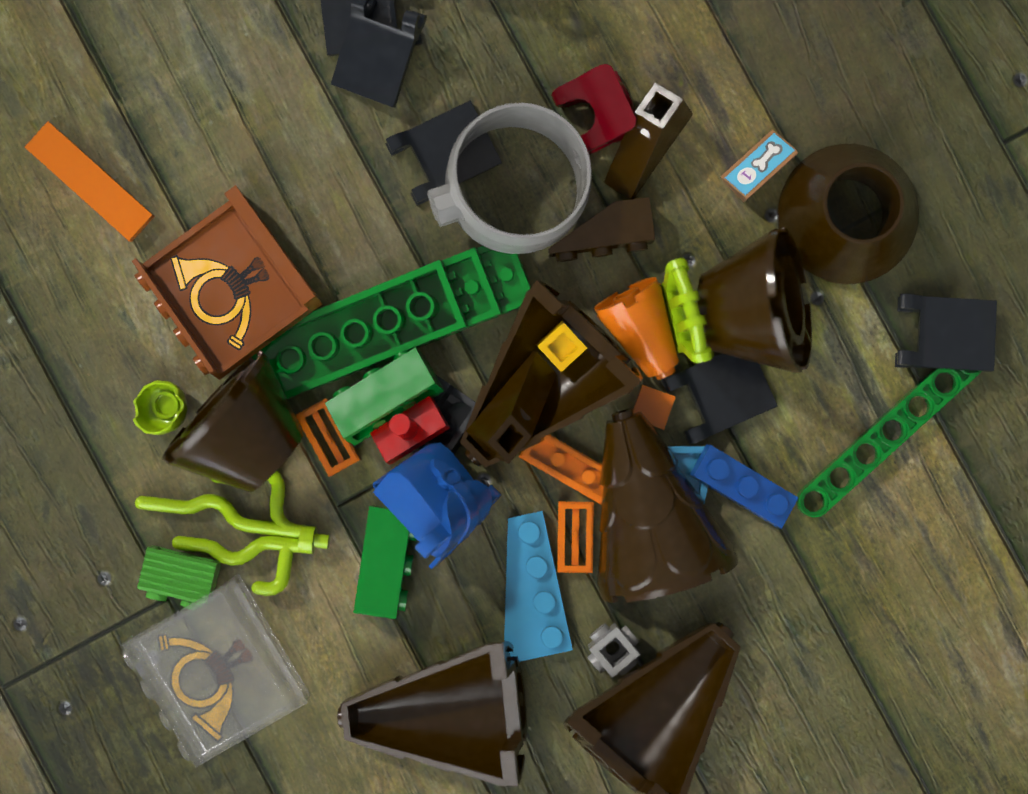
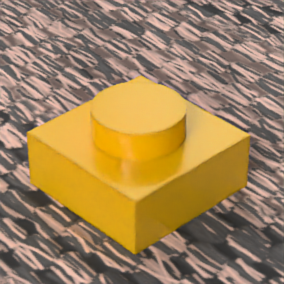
M563 321L536 344L560 372L587 349Z

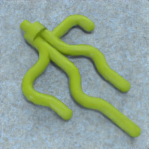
M278 471L267 480L271 485L269 507L272 521L242 517L233 504L225 497L215 494H203L191 500L139 496L135 500V506L140 510L174 514H195L204 509L213 508L218 510L226 521L237 530L246 533L272 535L261 536L250 542L244 549L235 552L227 550L216 541L204 538L176 536L172 540V546L177 550L207 553L220 563L230 566L243 565L264 550L279 551L275 579L271 582H254L251 590L256 595L273 596L285 589L291 575L293 552L313 555L315 548H329L330 535L317 534L316 526L295 524L286 518L283 509L285 482Z

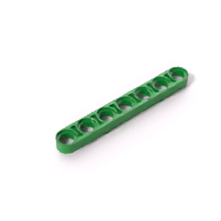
M934 368L799 491L796 502L799 511L813 518L826 514L982 371ZM940 373H947L953 379V387L947 393H942L935 387V379ZM915 396L922 397L927 403V410L920 417L914 416L909 411V402ZM889 420L898 422L901 427L900 436L892 441L885 438L882 431L883 425ZM862 444H869L875 450V457L869 464H862L856 457V451ZM838 467L844 468L849 474L848 483L842 488L833 486L830 481L831 472ZM810 491H817L823 499L821 508L814 512L807 510L804 506V497Z

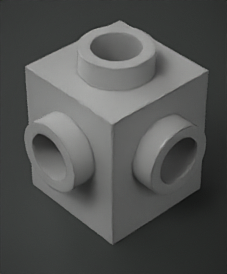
M604 623L589 636L592 640L588 644L591 654L587 658L600 674L606 670L612 678L618 673L622 676L637 664L635 659L640 654L635 645L639 643V640L626 625L620 629L616 623H613L610 627ZM611 641L619 644L618 651L613 654L606 651V645Z

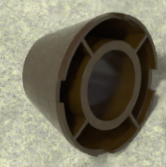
M837 144L812 153L802 160L790 173L780 193L777 221L779 229L786 228L792 235L804 270L831 283L859 284L886 274L904 258L916 236L919 207L916 192L909 177L892 158L872 147L859 144ZM855 180L867 185L877 195L882 207V222L879 231L873 239L859 240L851 238L840 232L832 223L827 210V196L833 182Z
M786 228L770 231L704 272L698 282L700 299L697 301L700 315L705 316L707 324L703 325L706 342L712 351L785 371L800 373L808 368L811 359L810 303L804 304L801 284L807 282L801 257L792 235Z
M258 351L256 353L258 356L256 360L251 357L247 359L216 389L196 411L197 415L187 428L183 427L162 455L163 461L177 468L247 492H253L262 486L284 464L301 442L304 433L267 355L262 351Z

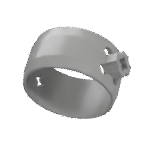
M511 103L497 106L475 118L458 136L449 157L445 185L431 189L427 193L430 207L440 227L458 222L465 233L488 249L507 254L536 252L562 239L572 229L582 214L591 191L592 171L587 148L579 133L566 119L554 111L529 103ZM505 127L525 128L549 138L564 152L575 174L577 195L573 213L558 226L548 231L531 235L510 234L486 224L474 214L465 202L457 180V160L463 150L473 140L491 130Z

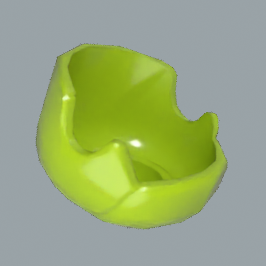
M160 380L143 386L137 397L133 400L136 412L133 422L145 434L164 435L177 430L184 423L188 409L183 390L173 382Z

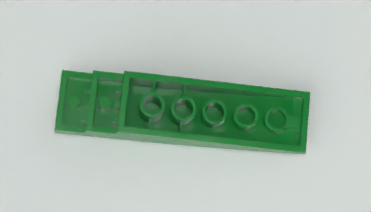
M484 246L474 247L315 310L260 351L267 355L287 399L390 360L401 351L412 350L415 347L418 349L519 309L526 292L531 289V285L518 254L501 253ZM254 354L251 358L256 360L258 356Z

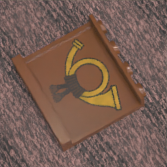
M236 185L224 193L229 200L146 262L142 263L137 258L132 260V263L139 271L134 275L145 291H153L158 298L154 302L155 307L166 320L171 317L177 328L173 332L178 340L185 347L190 345L197 354L192 358L196 366L205 376L210 373L219 380L323 305L254 207Z

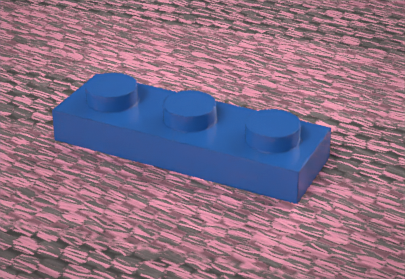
M706 444L689 475L776 528H783L798 500L797 496L712 445Z

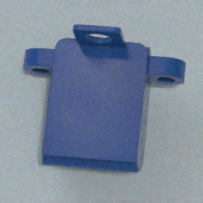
M442 443L428 444L373 483V488L375 489L373 493L419 541L415 549L424 559L430 555L436 557L429 565L431 570L447 558L461 542L468 538L471 532L485 520L491 506L502 496L493 485L488 487L478 480H474L451 450Z

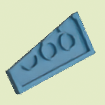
M543 511L508 518L504 641L512 643L514 652H509L510 656H518L519 662L573 650Z

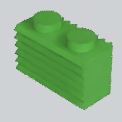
M155 545L149 546L146 549L137 589L147 591L145 597L149 599L167 601L168 596L181 599L180 605L183 607L201 610L202 604L209 605L213 601L221 563L217 560Z

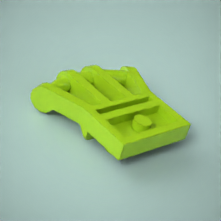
M678 258L666 265L664 282L661 284L677 354L684 353L694 363L706 362L713 358L712 349L707 346L703 325L707 323L705 316L700 315L697 300L700 298L698 290H693L687 272L690 268L685 258Z

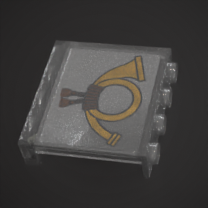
M239 574L227 580L224 585L134 637L133 635L128 637L122 644L124 648L122 655L125 662L132 670L137 669L143 679L140 682L142 690L148 699H155L161 709L159 717L163 725L169 731L173 729L179 739L177 746L181 755L186 761L191 759L195 767L202 765L304 706L310 699L311 694Z

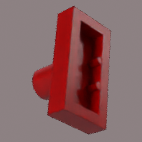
M428 396L401 414H396L390 421L370 432L385 462L391 465L450 427L434 398Z

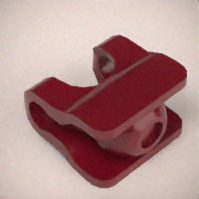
M601 64L559 86L551 94L555 105L559 108L570 107L578 103H588L594 109L595 121L592 128L580 136L587 148L588 155L622 141L625 133L636 127L637 119L634 114V103L619 74L611 65Z

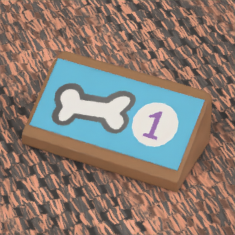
M772 129L720 178L745 203L799 152Z

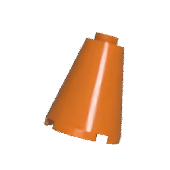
M650 277L629 285V290L618 294V292L611 294L599 302L594 309L598 319L647 377L655 376L657 380H661L676 371L674 366L679 363V358L661 284L656 277Z

